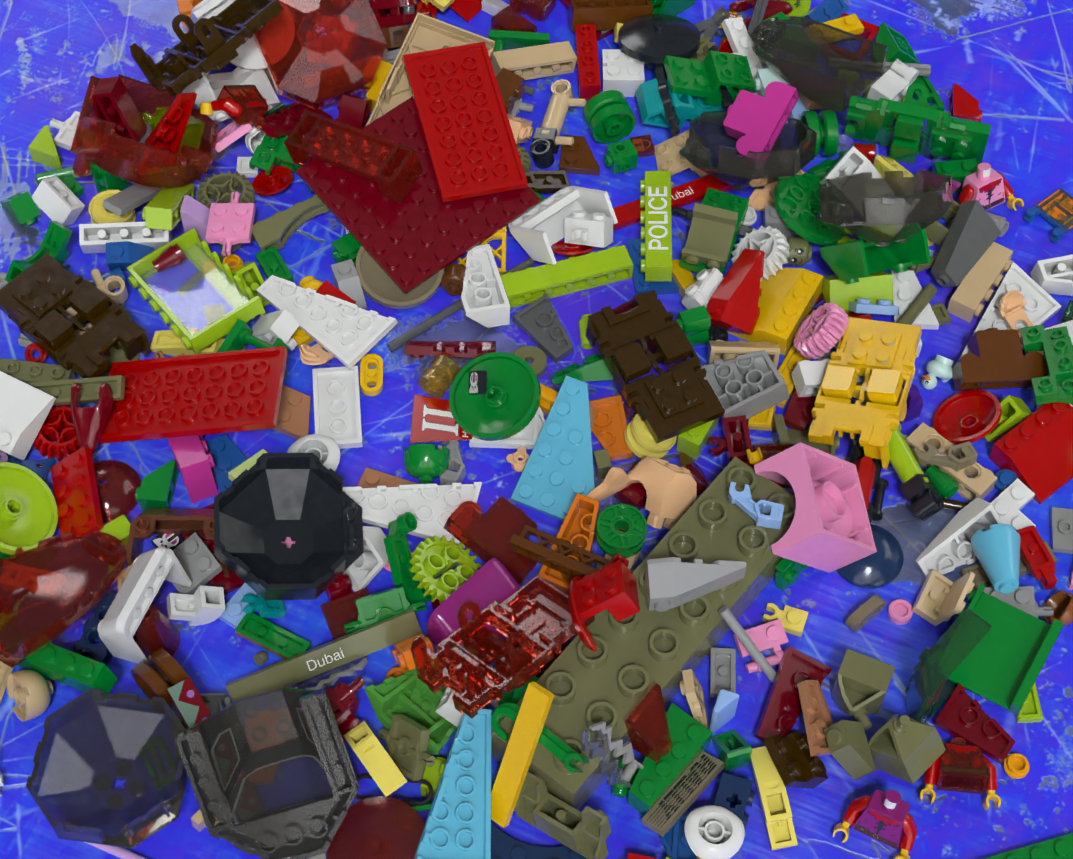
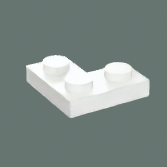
M1017 478L991 504L1003 524L1011 525L1016 530L1032 525L1036 528V525L1020 511L1034 498L1035 494Z

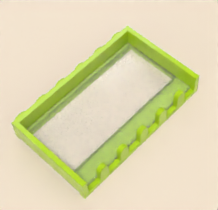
M194 228L126 267L130 275L127 279L132 288H138L141 298L144 301L148 300L151 309L155 313L159 312L165 325L170 324L169 327L176 337L180 336L187 350L191 348L196 355L200 354L199 351L229 334L238 319L247 323L250 319H254L255 316L265 314L260 297L258 295L254 297L249 287H243L240 277L232 275L227 263L222 265L218 254L215 251L211 253L205 240L200 242ZM177 243L186 259L182 261V264L159 273L152 264V261L170 245L173 246Z

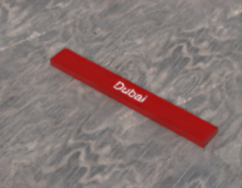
M742 163L743 167L739 164L724 169L720 173H713V176L712 174L675 186L671 188V211L674 210L675 206L681 208L703 200L708 187L726 192L744 186L746 183L758 181L756 180L758 179V174L751 165ZM640 199L613 208L618 223L613 224V231L640 222L641 211H645V208H640Z

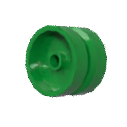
M608 90L593 96L583 109V116L590 127L593 137L602 144L620 141L629 135L636 125V118L623 93L617 90Z
M832 109L821 110L819 116L816 111H803L800 119V142L804 157H817L819 151L823 156H835L839 141L838 121L835 111Z

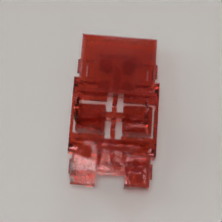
M537 575L502 603L495 600L482 611H480L478 604L473 601L464 603L457 615L460 628L437 645L436 654L430 648H427L426 642L420 636L413 640L410 649L417 671V678L428 685V689L434 693L444 686L454 690L455 693L452 699L455 709L460 713H465L472 719L490 701L493 702L496 699L500 701L503 699L502 690L509 694L515 688L522 687L541 671L540 668L554 658L552 651L559 654L562 651L561 645L578 633L571 618L568 595ZM471 610L472 619L468 621L466 614ZM595 616L584 620L586 626L595 621ZM484 623L493 627L507 637V639L504 641V638L486 628ZM519 642V647L514 649L513 643ZM495 662L496 669L489 665Z

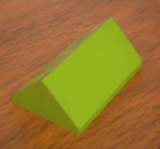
M881 271L869 274V277L858 278L859 282L846 284L845 280L840 281L836 275L823 277L822 293L825 302H833L844 309L845 313L853 312L848 310L849 301H857V298L871 299L870 302L878 303V299L891 300V304H893V274Z

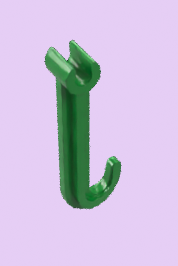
M515 703L499 705L492 715L491 724L493 731L502 740H508L509 735L500 726V720L506 716L515 723L521 707ZM543 726L538 742L561 760L568 771L583 773L577 767L576 761L589 764L588 757L577 753L547 727Z

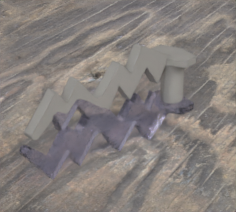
M367 655L339 666L333 671H327L315 676L313 679L302 681L296 686L289 682L284 685V688L324 690L327 686H333L338 678L354 675L355 671L363 670L368 663Z
M604 721L590 725V730H597L594 737L596 740L590 742V731L584 730L581 751L586 752L590 750L588 757L590 759L600 756L598 773L608 772L607 785L620 784L631 788L632 785L629 781L637 768H644L634 758L632 743L627 741L623 744L622 738L611 741L612 726L606 727V722ZM603 737L602 744L600 745V740L598 739ZM613 749V756L618 757L623 755L622 764H627L623 772L622 768H618L619 759L614 758L612 760H609L610 751H612Z

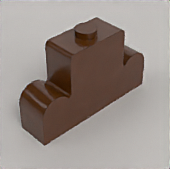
M988 328L975 332L967 341L969 353L962 356L952 367L955 391L1033 388V378L1048 376L1046 362L1041 353L1030 351L1023 355L1019 334L1016 329L998 330V328Z

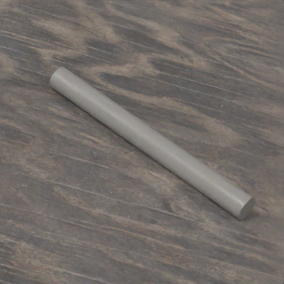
M723 606L720 608L719 614L773 684L777 674L728 607Z

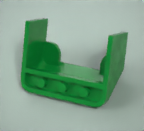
M926 228L882 234L820 247L823 260L839 280H845L846 284L859 282L858 278L869 277V274L894 269V273L908 271V266L931 263Z

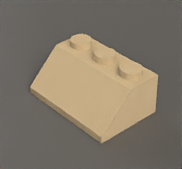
M709 341L707 364L714 363V360L723 359V361L736 359L738 355L765 350L777 368L780 347L777 343L766 341Z

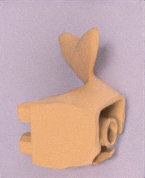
M647 456L628 474L621 468L612 467L603 483L586 495L589 498L600 501L621 491L632 483L640 482L646 489L647 494L645 509L650 511L647 524L661 529L663 525L671 530L696 501L697 483L688 469L671 464L663 459Z

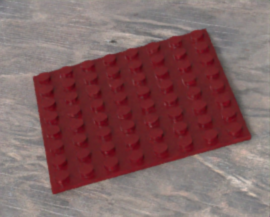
M413 96L296 170V173L404 294L541 202V199L528 185L527 188L442 202Z

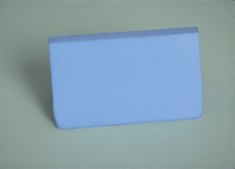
M723 689L720 690L709 728L711 732H716L735 716L739 700L738 694Z

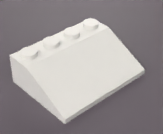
M1 371L0 450L24 461L56 398Z

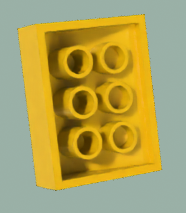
M783 268V270L776 272V276H769V280L763 278L760 282L762 293L758 302L760 315L752 335L727 331L728 334L749 342L766 341L777 343L780 347V354L785 356L795 339L794 336L798 332L797 329L810 314L822 293L824 276L804 268Z

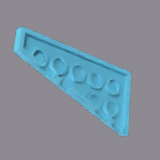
M466 708L463 710L414 859H491L492 710Z

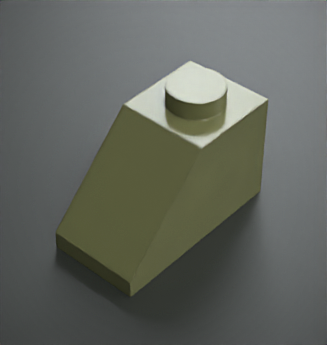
M841 720L824 729L830 754L854 780H858L876 771L862 722Z

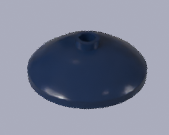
M871 524L877 552L836 570L850 584L867 589L880 588L890 584L899 575L904 562L903 550L896 537L888 530Z

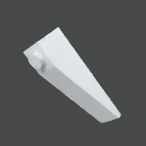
M490 244L475 246L467 252L466 270L461 294V301L466 316L487 328L510 324V304Z
M977 497L953 517L915 561L926 578L933 569L943 575L954 571L956 567L975 563V560L978 558L972 549V536L980 529L984 532L990 529V525L1003 524L991 503Z

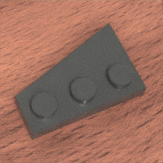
M547 293L513 315V322L555 363L573 352L570 338L564 326L561 325L555 308L552 307Z

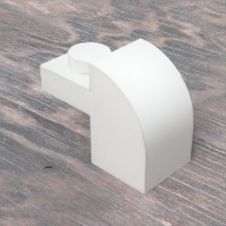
M200 585L194 595L169 593L167 596L168 619L188 621L189 626L205 625L217 620L225 610L223 587Z

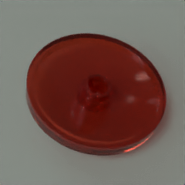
M385 796L363 799L349 807L330 845L327 846V859H414L426 823L415 809L399 799Z

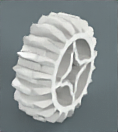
M761 225L759 230L753 228L751 233L745 232L746 236L739 238L740 243L735 244V250L731 252L733 255L731 260L734 264L745 248L764 251L763 277L760 278L761 282L763 278L769 280V276H776L778 270H783L782 265L788 263L787 257L790 256V247L787 238L777 228L773 229L770 226L765 228Z

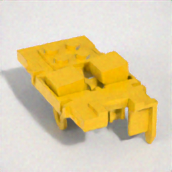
M848 317V328L845 329V334L842 335V341H839L836 352L831 353V359L828 362L814 403L815 407L812 409V416L815 420H812L809 429V442L834 445L836 431H838L839 437H843V432L850 433L851 439H855L856 434H861L859 444L863 446L864 455L880 459L882 461V468L887 470L891 457L889 442L892 436L891 430H897L900 421H904L906 417V400L915 375V359L918 353L917 347L922 335L921 326ZM858 375L865 376V382H863L862 386L856 385ZM903 382H906L904 389H902ZM854 397L859 400H856L855 404H852L850 399ZM864 399H869L872 402H867L866 406L860 405L864 402Z

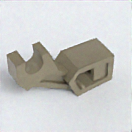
M970 441L949 447L948 453L939 452L929 442L925 443L924 446L926 452H921L918 446L913 448L912 451L917 462L924 466L930 464L950 467L956 472L975 464L978 453Z

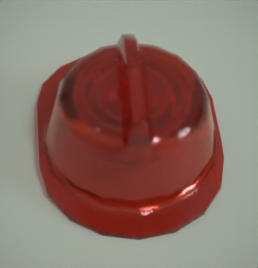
M680 452L678 456L682 464L681 467L688 469L697 483L696 497H698L709 487L708 481L699 465L690 456Z

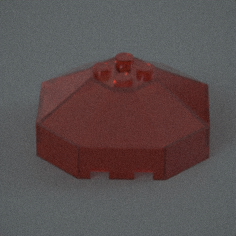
M275 0L281 4L284 10L265 24L261 30L254 33V41L257 48H259L278 95L318 110L324 108L327 104L338 102L344 94L353 95L360 91H367L372 87L385 56L387 43L368 0ZM324 27L327 35H322L320 38L315 30Z

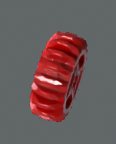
M56 405L54 409H50L33 442L35 449L40 452L43 458H57L60 462L63 458L80 449L69 405H63V407Z

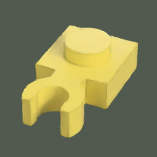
M773 603L767 604L766 610L774 615L764 614L762 620L764 623L781 619L786 633L799 637L802 636L809 612L785 605L784 610H780Z

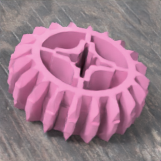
M833 302L825 303L823 306L820 305L816 310H813L805 321L802 322L794 336L793 343L797 351L809 360H815L818 357L824 356L826 352L828 353L841 340V336L845 334V329L848 328L849 318L845 310Z

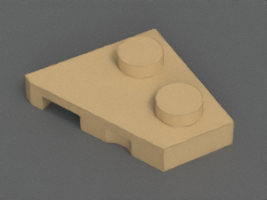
M692 669L683 670V680L680 681L681 693L683 696L686 695L693 718L709 729L703 687Z

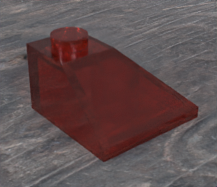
M655 684L625 720L632 748L657 763L662 756H666L669 753L672 740L661 686Z

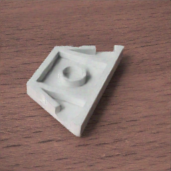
M538 407L534 418L519 433L497 441H485L472 437V440H469V447L507 449L523 447L525 449H533L546 421L541 408Z

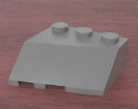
M765 350L738 355L736 359L723 361V359L714 360L712 364L701 366V369L705 368L707 371L704 379L708 380L725 409L724 416L721 418L746 415L747 420L790 398L784 379Z

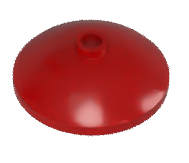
M979 389L966 390L946 399L937 408L932 424L938 434L953 444H961L968 441L972 443L987 436L997 426L1001 418L1002 409L999 400L992 393Z

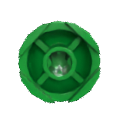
M434 444L409 445V450L406 447L403 448L404 467L409 475L419 479V483H432L433 479L440 478L448 469L450 449L442 446V450H437Z

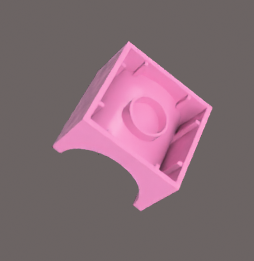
M800 442L754 465L757 475L793 488L795 493L796 509L793 521L785 535L771 545L774 555L830 573L877 552L855 464Z

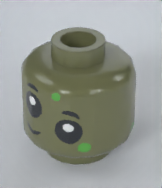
M788 237L787 242L790 247V256L787 257L788 263L786 265L802 267L806 262H810L812 245H809V242L803 240V238Z

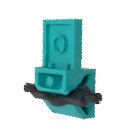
M655 64L657 78L640 84L635 92L642 123L670 128L672 135L680 133V128L687 119L723 125L726 118L723 104L719 106L704 104L703 97L671 92L663 64Z

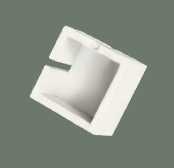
M602 49V92L617 90L623 93L624 97H636V90L640 84L645 82L644 62L631 58L624 52H621V49Z

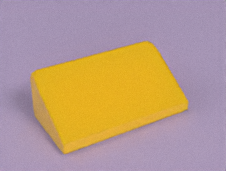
M672 260V277L678 285L679 294L683 299L686 295L685 290L697 280L690 270L680 267L681 260Z

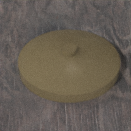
M362 246L356 258V271L363 292L377 304L392 309H409L427 302L438 291L444 273L443 268L404 294Z

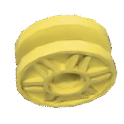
M120 190L100 192L89 203V215L92 224L136 222L137 214L135 209L119 216L103 207L104 200L121 192Z
M638 413L626 426L624 432L625 442L629 449L642 459L647 456L662 459L675 445L677 436H674L657 444Z

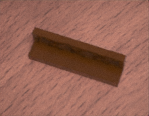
M525 525L519 536L513 533L509 540L513 552L573 578L576 576L584 577L598 571L588 566L597 562L602 564V568H604L607 564L612 563L606 558L528 525ZM528 534L538 537L539 543L527 540ZM555 544L559 546L561 552H555L546 548V546ZM576 553L581 556L582 562L567 556Z

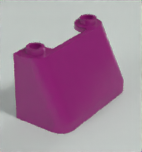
M494 557L433 611L428 620L426 637L460 669L467 664L478 672L487 663L485 658L488 651L516 624L522 625L524 622L529 625L532 623V619L537 614V606L507 568Z

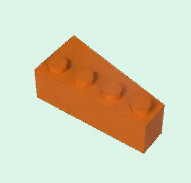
M577 493L556 538L592 553L596 535V524L600 513L599 501ZM552 545L551 550L558 553L561 552L559 546ZM576 553L567 556L582 562L581 556ZM543 565L538 574V585L568 598L570 583L573 577Z

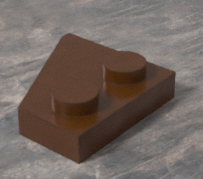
M563 135L565 137H573L574 144L562 145L559 170H565L566 173L599 176L600 167L583 136Z

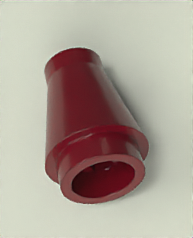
M176 243L165 249L152 261V264L160 273L163 270L182 264L186 256Z

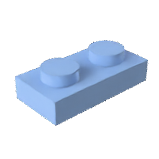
M857 298V301H849L848 310L867 314L898 315L899 306L891 304V300L878 299V303L870 302L871 299Z
M246 583L241 586L225 605V610L219 617L220 620L236 629L246 614L243 612V609L248 603H241L242 598L246 594L257 595Z

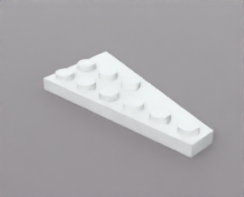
M1013 262L974 333L988 328H998V330L1010 329L1000 314L999 302L1005 293L1012 290H1019L1023 295V299L1027 303L1023 310L1033 326L1046 322L1062 306ZM1023 321L1016 322V328L1020 332V328L1027 327ZM968 345L965 347L960 358L969 353Z
M271 275L256 289L258 295L278 311L286 309L291 312L295 320L300 324L299 328L349 369L398 324L396 318L384 317L376 311H367L359 308L356 304L327 294L326 296L319 294L311 288L299 287L294 282Z
M474 482V484L452 483V485L410 484L399 485V487H386L384 485L377 486V488H362L358 486L343 487L342 491L362 507V522L388 529L389 522L396 520L401 514L411 512L417 520V528L407 534L425 539L427 537L432 539L436 535L439 540L442 536H445L447 542L454 538L455 544L458 545L462 542V548L465 549L482 482Z

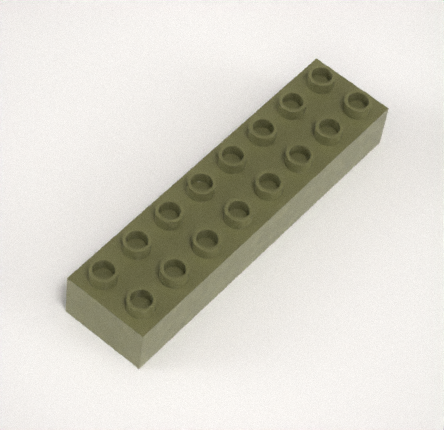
M734 457L632 573L637 581L640 612L620 622H617L608 609L596 614L586 626L596 641L597 651L594 652L584 646L579 635H577L536 681L537 684L554 694L544 726L577 753L584 754L589 759V764L576 761L577 767L583 773L570 772L565 768L561 760L538 742L528 772L531 774L537 773L544 778L549 794L579 810L614 769V763H617L618 758L623 757V755L614 757V749L612 751L607 750L605 734L599 732V730H590L589 726L604 721L606 722V727L612 726L611 741L622 738L623 744L629 741L633 746L680 690V681L683 680L682 671L692 669L695 672L710 654L711 647L715 648L731 629L719 614L720 608L727 606L738 620L773 579L777 571L775 566L783 557L774 555L771 545L779 541L791 526L796 509V498L793 494L770 479L757 475L755 469ZM736 482L735 489L739 492L744 490L745 484L749 485L752 500L756 503L762 499L784 505L780 529L756 526L753 518L736 504H731L728 498L730 483ZM760 512V514H764V515H769V516H770V514H768V513H762V512ZM677 557L681 558V562L693 563L694 559H702L705 564H712L717 560L746 562L745 577L742 580L667 611L648 610L644 581L646 564L649 559ZM524 696L517 703V705L521 706ZM505 717L500 722V726L509 735L508 740H502L494 731L491 732L492 758L500 764L515 724L508 717Z

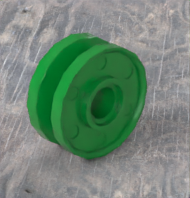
M615 504L607 507L600 513L596 524V542L605 554L614 557L618 553L624 558H629L636 555L643 548L647 534V521L643 513L636 507L628 504ZM622 529L626 532L620 533L617 530Z

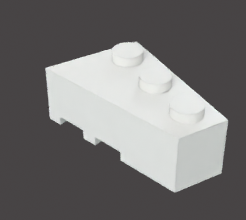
M1073 254L1037 261L1030 274L1040 287L1048 294L1073 296Z

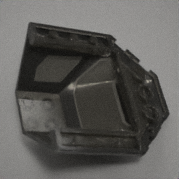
M281 688L235 702L174 737L209 834L217 839L222 838L234 844L233 847L247 854H255L263 859H306L326 853L360 788L325 690Z

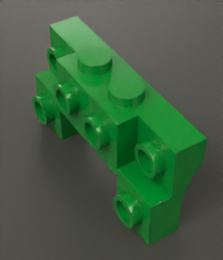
M265 134L261 144L257 146L249 166L253 170L255 167L265 170V174L270 176L275 163L278 166H286L296 173V170L326 151L318 145L307 144L296 136L290 137L286 135L285 138L282 136L271 138ZM308 187L309 193H312V194H313V191L311 190V188Z
M1043 324L1020 328L1025 354L1030 351H1044L1048 376L1032 379L1036 405L1055 402L1073 405V345L1067 326L1047 330L1044 329Z

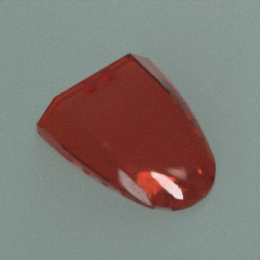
M91 531L85 537H75L73 532L38 541L36 548L23 551L20 547L16 549L15 555L4 559L0 557V661L12 668L75 628L99 604L119 577L126 565L127 552L125 545L116 537L103 532Z

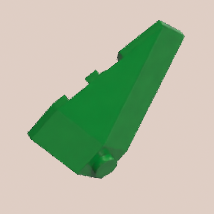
M591 354L585 357L586 359L583 360L582 364L573 363L549 375L553 384L563 383L566 376L582 382L613 380V377L599 354Z

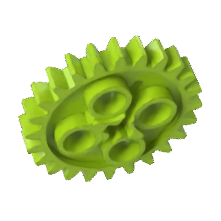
M436 535L432 539L427 537L424 542L421 541L411 554L413 557L409 562L413 566L410 568V571L416 573L412 579L420 582L417 588L425 589L424 596L432 595L431 602H434L436 599L440 601V604L444 602L482 566L474 562L477 556H470V549H462V542L456 545L454 538L447 542L445 536H442L440 540Z

